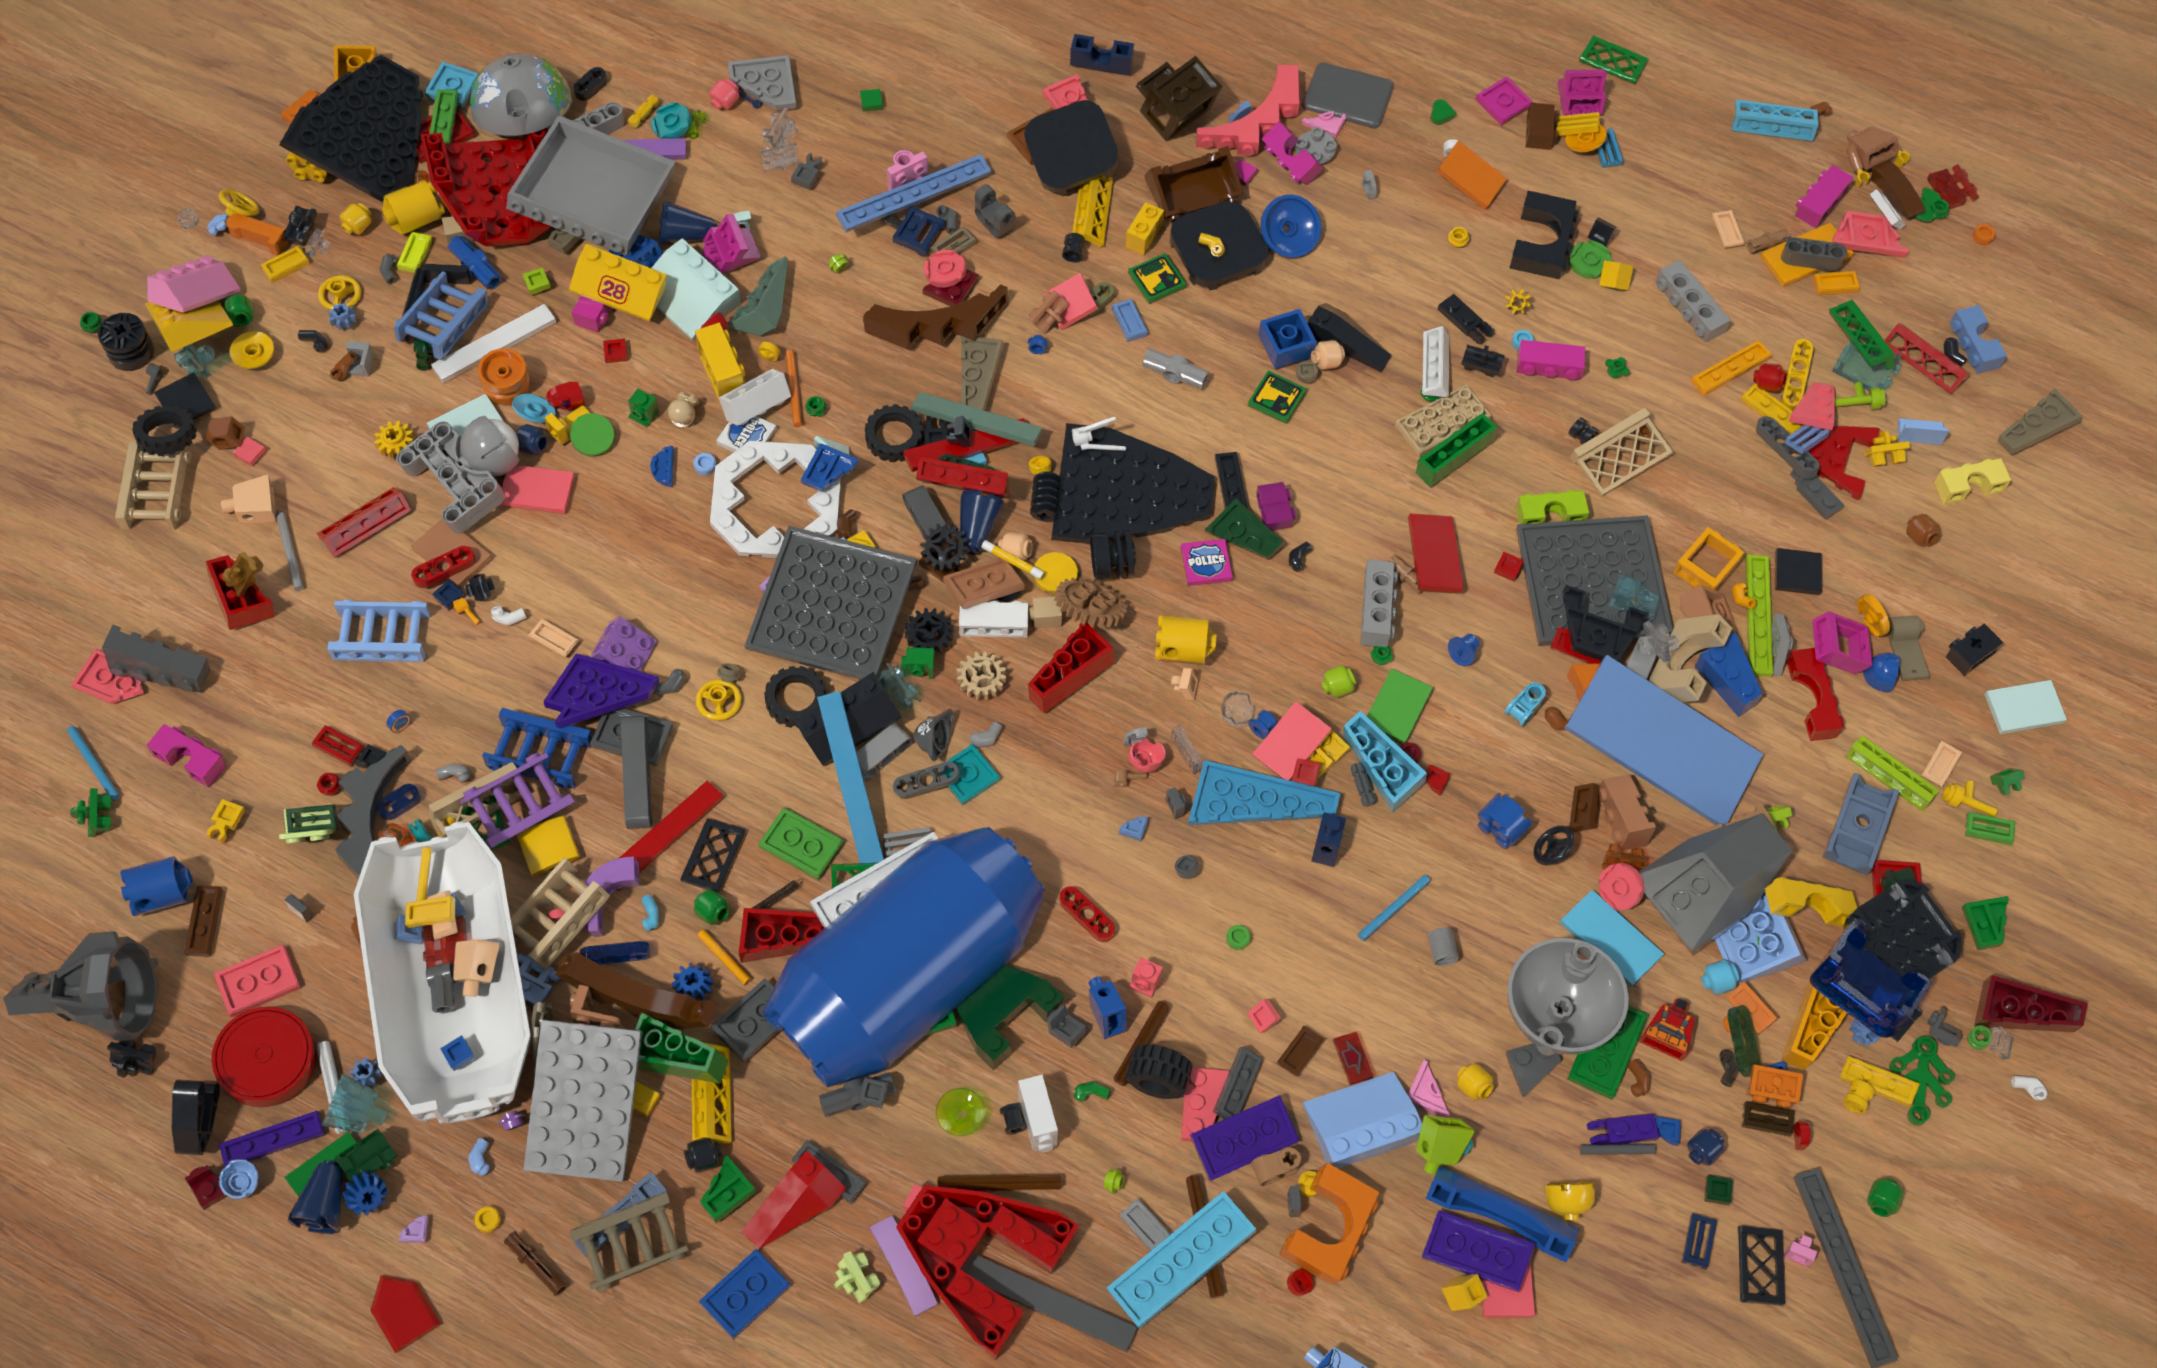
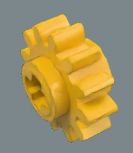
M388 421L387 428L379 426L381 433L374 434L376 449H379L381 455L387 453L389 459L394 454L398 455L415 438L408 424L401 426L400 421H397L395 425Z

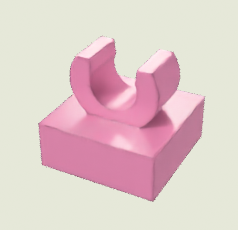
M1802 1235L1797 1243L1793 1241L1787 1247L1784 1257L1809 1267L1817 1254V1251L1810 1249L1812 1238Z

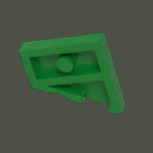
M2008 896L1966 903L1962 906L1977 951L2000 947L2003 944V927L2006 924L2005 911L2009 901Z

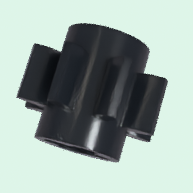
M477 574L468 578L470 584H466L465 588L469 597L474 596L475 601H480L492 596L490 591L494 590L495 587L490 577L486 578L485 574Z

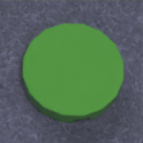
M1588 241V243L1580 242L1573 247L1569 257V264L1572 270L1579 276L1586 279H1597L1601 277L1604 260L1612 262V258L1608 248L1603 244L1595 241Z
M588 413L578 417L572 423L570 439L574 449L580 454L595 457L596 455L606 453L611 448L614 440V429L610 421L604 416Z

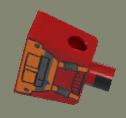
M1675 999L1672 1007L1662 1004L1639 1042L1682 1061L1689 1050L1695 1020L1692 1016L1685 1013L1688 1003L1682 999Z

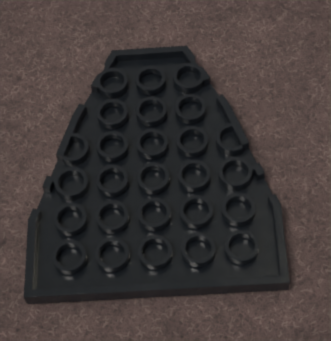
M379 55L372 62H366L359 69L344 74L326 88V91L320 96L317 95L307 106L300 108L279 146L383 202L384 195L408 187L415 175L414 167L417 157V151L415 150L419 140L421 110H419L420 91L418 90L419 76L389 58Z
M1066 423L1060 468L1061 481L1059 482L1060 489L1058 490L1060 494L1057 497L1059 504L1057 505L1058 512H1055L1057 520L1053 522L1052 540L1090 544L1091 534L1106 532L1109 540L1113 539L1114 531H1118L1120 540H1122L1123 530H1129L1131 536L1143 537L1172 531V527L1182 524L1185 527L1193 524L1195 521L1210 519L1215 476L1169 451L1107 427L1091 431L1092 441H1089L1088 444L1125 446V451L1081 450V445H1074L1072 429L1088 425Z

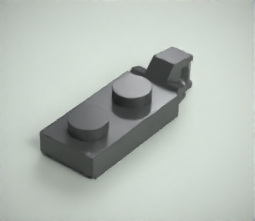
M1794 469L1792 470L1790 475L1795 479L1796 490L1824 519L1827 520L1843 509L1844 504L1817 476L1807 479L1800 476Z

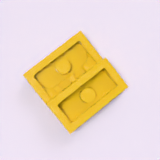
M1332 730L1308 760L1321 764L1318 778L1351 750V747Z
M564 816L547 820L517 834L530 873L534 877L557 866L563 858L567 859L570 863L580 858L566 817Z

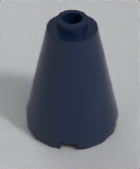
M664 201L660 220L661 232L659 231V243H677L681 239H684L686 242L703 241L710 228L717 227V224L714 223L713 218L672 202Z
M977 490L963 491L960 497V531H964V538H967L969 541L965 546L969 548L970 552L967 554L976 555L977 552L982 551L981 546L983 542L988 540L1004 508V501L1001 498L990 493L988 497L982 496V491Z
M324 1160V1163H319L289 1213L287 1220L290 1224L297 1228H300L301 1224L309 1227V1232L334 1234L335 1231L338 1232L340 1227L343 1174L339 1163Z

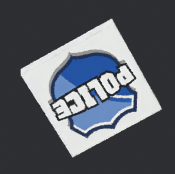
M757 416L749 419L744 425L737 426L729 422L716 440L718 446L735 452L748 441L769 442L777 427L775 424Z

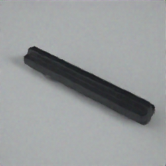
M417 268L415 270L402 317L422 295L426 282L424 268ZM407 334L402 341L407 342L410 338V335Z

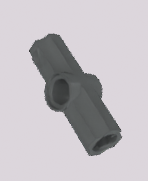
M889 1072L870 1078L889 1083L886 1097L896 1094L894 1082ZM864 1079L851 1080L844 1084L843 1088L819 1095L825 1117L849 1109L856 1111L868 1107V1105L858 1103Z

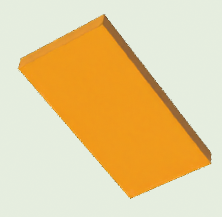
M1830 222L1796 238L1831 242L1837 230ZM1786 242L1767 249L1760 254V258L1782 287L1821 271V269L1785 264L1781 260V253ZM1847 249V254L1844 260L1851 258L1854 252L1850 249Z

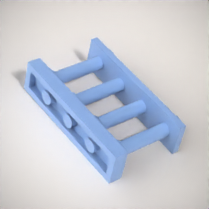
M353 600L334 602L338 615L342 616L339 640L328 642L327 650L332 660L424 662L425 652L422 644L417 643L420 618H430L431 615L427 603L412 601L411 603L355 602ZM352 616L365 617L363 636L360 642H348ZM375 617H388L385 641L382 643L371 642ZM398 617H411L409 637L406 643L394 642Z

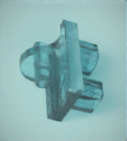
M192 344L183 347V350L174 354L177 364L180 367L184 366L188 375L194 372L195 375L201 373L205 378L211 376L210 371L205 365L211 363L215 358V351L212 347L205 345L196 349Z

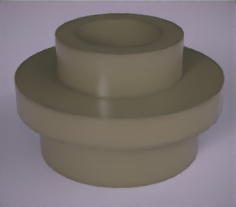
M729 663L721 664L717 675L724 682H734V680L740 678L739 667Z

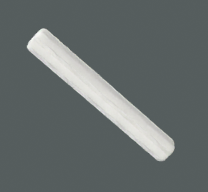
M323 1041L316 1045L334 1128L337 1134H343L349 1131V1123L331 1044L328 1041Z

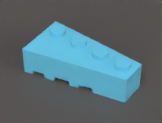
M1361 711L1344 725V738L1360 763L1363 764L1365 771L1393 813L1426 782L1427 773Z

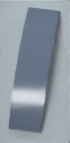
M650 1172L631 1187L632 1191L601 1217L662 1192H667V1190L654 1174ZM627 1220L617 1224L618 1229L616 1230L618 1235L620 1236L632 1226L628 1224ZM603 1230L593 1234L594 1238L592 1240L596 1251L610 1243L607 1233L604 1234ZM579 1240L574 1241V1243L578 1246L582 1253L587 1257L583 1243L580 1244Z

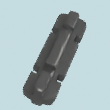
M1356 763L1351 765L1350 770L1352 776L1355 777L1354 782L1359 796L1362 797V805L1364 807L1374 805L1375 798L1373 793H1371L1372 789L1367 775L1364 773L1363 764Z

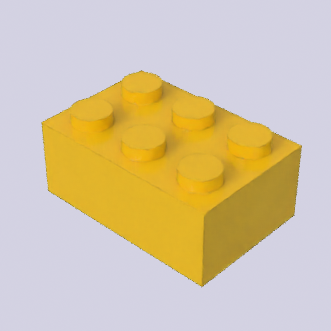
M720 323L695 330L700 359L719 400V397L746 383L744 368L741 363L738 364L736 360L738 355L735 347H731L729 344L731 340L728 331L723 330Z

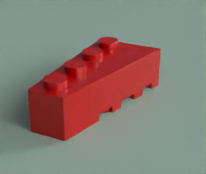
M1081 622L1076 632L1071 633L1067 638L1064 646L1053 654L1051 661L1045 664L1028 683L1029 699L1043 713H1046L1114 663L1113 647L1088 623L1082 625Z
M744 908L738 952L740 961L743 963L795 954L820 933L824 926L816 913Z

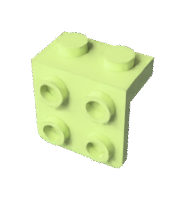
M284 809L286 833L279 834V839H286V843L306 841L305 837L310 836V841L330 838L329 834L336 833V828L288 833L286 809ZM329 810L292 813V818L330 814ZM330 819L294 822L293 827L331 824Z

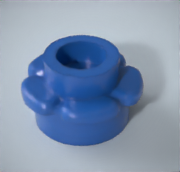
M1041 335L1030 337L1027 341L1029 351L1037 355L1043 354L1049 345L1048 341Z

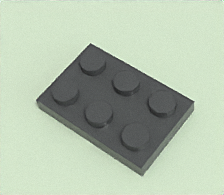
M624 708L602 714L590 742L591 748L622 756L621 718L645 714ZM646 715L650 765L657 766L672 731L673 724L672 722Z
M766 978L710 1026L711 1030L744 1063L778 1033L762 1015L774 989V986Z

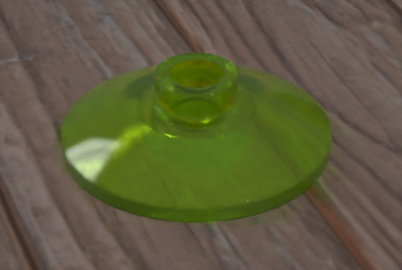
M956 1088L946 1092L940 1098L936 1107V1118L940 1127L953 1136L961 1137L973 1134L981 1127L985 1119L986 1112L983 1100L977 1093L966 1088ZM958 1112H964L965 1117L960 1119L956 1116V1114Z

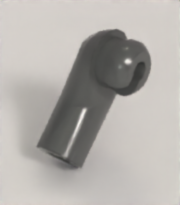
M945 205L938 206L936 213L939 218L947 223L946 232L952 234L957 231V214Z
M389 253L382 257L379 271L387 284H393L397 278L391 268L396 265L398 259L396 255H390Z

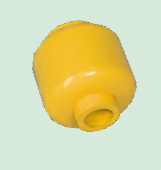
M351 203L339 217L342 223L341 228L349 235L351 233L360 235L371 224L372 219L370 216L372 214L363 204Z
M1465 1065L1458 1071L1457 1087L1471 1100H1484L1493 1091V1077L1480 1065Z

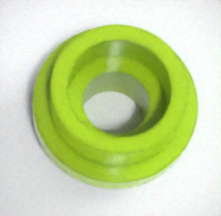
M845 254L834 255L829 260L828 268L835 273L840 272L848 265L847 256Z
M1120 1169L1108 1170L1104 1180V1189L1109 1190L1111 1194H1116L1118 1190L1122 1189L1124 1184V1176H1122Z

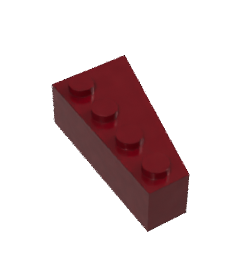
M1991 975L1983 982L1974 1027L1982 1025L1988 1028L2076 1032L2084 1026L2088 1003Z

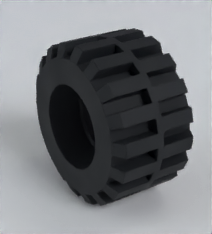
M1143 1044L1133 1049L1125 1078L1131 1086L1144 1094L1162 1099H1178L1185 1095L1193 1066L1187 1057L1173 1049L1160 1045Z

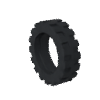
M893 404V406L889 407L888 405L882 406V409L873 411L874 414L868 417V423L865 424L867 447L871 449V453L875 457L879 456V459L883 461H905L903 456L904 450L919 447L923 443L922 421L920 417H917V413L914 410L910 411L907 406L899 407L898 404ZM890 421H899L911 428L912 436L900 445H888L877 438L876 432L882 424Z
M165 405V407L156 406L152 410L148 409L144 411L145 414H140L137 417V421L133 423L134 428H132L138 448L140 447L142 452H148L149 455L153 456L154 454H158V456L172 455L178 450L183 451L186 446H190L193 443L192 439L196 438L197 432L192 414L186 408L182 409L178 405H175V407L171 405ZM172 423L181 426L179 430L168 436L154 437L148 435L155 427L163 424Z
M789 666V669H780L778 674H773L770 677V682H767L766 692H764L766 708L771 718H775L778 724L781 725L783 723L785 727L792 728V726L798 728L795 720L819 706L817 697L826 695L825 684H823L822 678L819 675L817 676L815 671L807 670L803 666L799 668ZM803 683L813 689L815 698L813 703L801 711H789L783 709L778 704L777 694L785 685Z

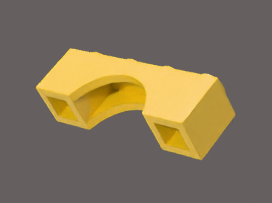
M1786 877L1775 879L1773 883L1765 888L1770 912L1774 915L1791 917L1805 907V905H1808L1820 914L1826 924L1844 927L1846 917L1857 908L1853 891L1842 890L1841 888L1811 884L1805 881L1787 879Z

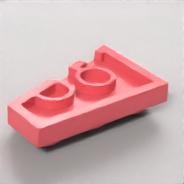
M1813 382L1792 412L1789 422L1832 430L1834 426L1835 386Z
M1192 1068L1184 1095L1181 1141L1192 1142L1190 1134L1214 1124L1217 1114L1213 1110L1229 1071Z

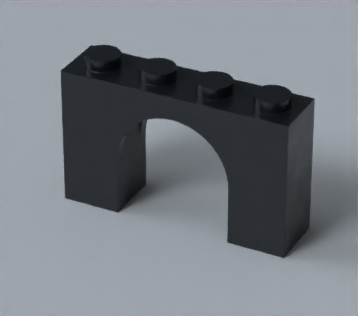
M1527 191L1521 219L1550 227L1556 233L1558 239L1553 243L1545 245L1516 240L1510 269L1559 279L1561 271L1565 272L1568 264L1565 255H1569L1572 243H1569L1568 240L1569 238L1573 239L1575 226H1572V222L1576 223L1579 210H1575L1577 201Z

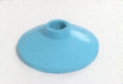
M520 394L514 397L512 401L514 411L522 418L531 422L546 423L544 417L550 413L554 416L556 414L555 408L548 405L547 400L536 395Z

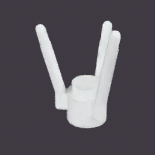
M1116 417L1072 429L1074 445H1081V450H1126L1125 446L1088 444L1089 441H1092L1091 431L1107 426L1110 422L1115 421Z

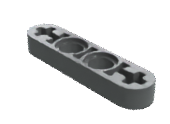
M1764 416L1758 420L1756 433L1800 476L1811 479L1817 475L1819 462L1808 451L1801 454L1786 445L1785 442L1779 443L1775 440L1781 438L1786 441V438L1791 435L1775 419ZM1789 452H1797L1800 456H1792Z

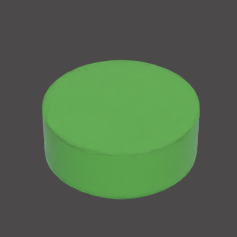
M1242 925L1232 926L1226 936L1228 946L1234 950L1245 949L1250 942V932Z

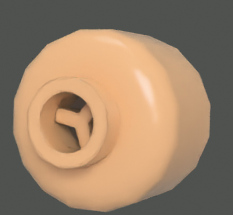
M1334 340L1317 343L1315 350L1311 352L1312 362L1321 370L1337 368L1345 356L1343 347Z
M1008 532L1004 535L1003 539L999 540L998 547L1025 561L1032 554L1033 544L1026 534Z

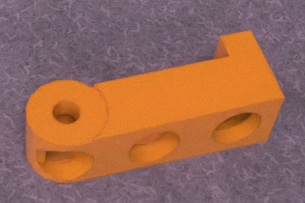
M233 214L227 218L226 225L232 237L237 239L245 238L269 247L273 255H280L289 240L284 239V228L240 214Z

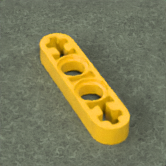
M1798 339L1793 346L1787 369V381L1780 402L1792 411H1794L1803 398L1812 358L1813 344L1807 339ZM1800 347L1804 348L1803 356H1799L1801 352ZM1800 363L1804 366V369L1798 370L1793 364ZM1796 380L1801 386L1794 387L1790 384V381ZM1791 394H1795L1793 403H1790L1789 399Z

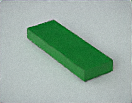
M348 1131L284 1178L299 1197L319 1163H324V1160L337 1162L335 1157L357 1142Z

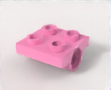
M907 150L895 153L893 157L894 166L887 168L888 191L928 175L927 156L923 151L916 155Z

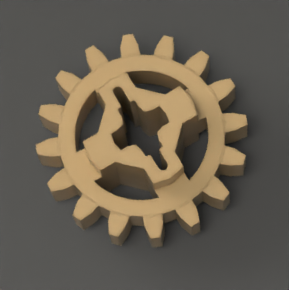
M975 652L974 658L967 655L966 662L960 661V668H957V684H961V692L967 690V697L974 694L976 700H979L980 696H984V699L988 700V694L995 697L997 696L996 689L999 691L1003 690V683H1006V668L1002 667L1001 660L996 661V655L993 654L989 658L987 657V652H984L983 656H979L978 652ZM992 669L995 671V673H996V675H997L996 677H994V673H992ZM966 674L968 675V678L971 679L970 683L966 678Z

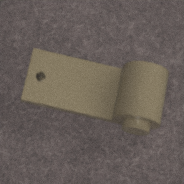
M1916 615L1888 617L1890 630L1887 636L1893 654L1898 655L1900 658L1899 673L1901 679H1929V672L1918 642L1919 635L1923 632L1922 620H1919Z

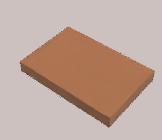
M443 518L411 545L412 550L426 561L460 546L470 547L475 555L474 565L447 578L459 588L468 581L469 577L474 576L492 560L491 555L465 533H454L444 522ZM465 554L461 556L463 560L468 559ZM441 563L437 569L445 571L450 565L448 563Z
M1001 558L943 576L944 584L962 609L1024 590L1023 581L1012 566Z

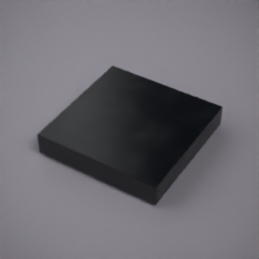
M1777 548L1775 551V590L1820 595L1822 592L1821 553Z

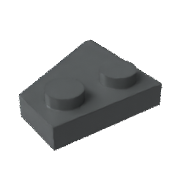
M1529 1044L1506 1052L1507 1060L1522 1097L1526 1096L1561 1061L1559 1054L1550 1056L1541 1054L1535 1044Z

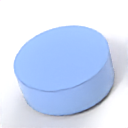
M701 453L695 457L694 468L698 474L707 476L715 471L716 460L713 455Z

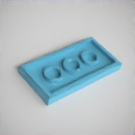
M1593 890L1560 921V924L1578 940L1592 944L1607 954L1618 966L1625 982L1631 988L1664 955L1662 951Z

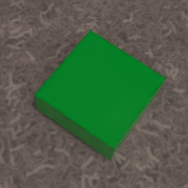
M880 89L860 90L862 111L883 109Z

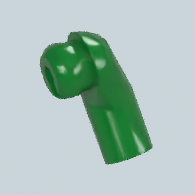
M1088 1081L1075 1087L1074 1098L1083 1102L1086 1100L1087 1095L1094 1094L1107 1100L1111 1088L1095 1081Z

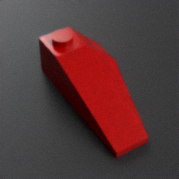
M806 1151L785 1174L741 1233L761 1249L784 1236L791 1229L806 1223L820 1212L823 1213L831 1208L847 1188L822 1163Z

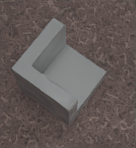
M348 341L347 352H354L358 358L350 366L347 374L369 377L374 357L370 343Z

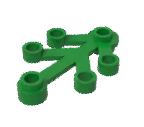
M1928 1036L1918 1037L1913 1042V1050L1902 1057L1894 1058L1889 1064L1891 1072L1900 1074L1907 1064L1918 1059L1917 1068L1903 1076L1919 1083L1913 1106L1907 1113L1910 1123L1916 1126L1923 1125L1930 1116L1929 1110L1924 1106L1926 1084L1936 1096L1935 1103L1937 1106L1946 1108L1952 1102V1096L1944 1091L1940 1084L1949 1085L1954 1080V1073L1947 1069L1936 1055L1938 1050L1937 1044L1934 1039ZM1921 1046H1925L1928 1052L1923 1051ZM1929 1062L1939 1073L1937 1076L1939 1083L1928 1070ZM1894 1063H1899L1901 1065V1069L1896 1068L1894 1066ZM1942 1074H1947L1949 1080H1945ZM1940 1096L1945 1097L1947 1103L1942 1102ZM1913 1113L1918 1114L1920 1116V1120H1917L1913 1116Z

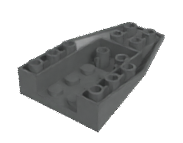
M1761 813L1689 838L1640 870L1639 874L1644 883L1643 895L1647 900H1650L1675 931L1680 941L1694 956L1751 913L1765 892V888L1770 885L1793 850Z

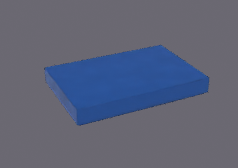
M755 1249L701 1298L699 1303L734 1340L785 1293L791 1285Z

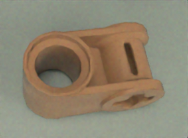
M1289 1147L1271 1154L1262 1155L1251 1161L1260 1186L1272 1184L1282 1178L1295 1174L1299 1169L1301 1156L1296 1149ZM1285 1158H1288L1290 1161L1294 1160L1293 1165L1290 1166L1288 1162L1284 1163Z

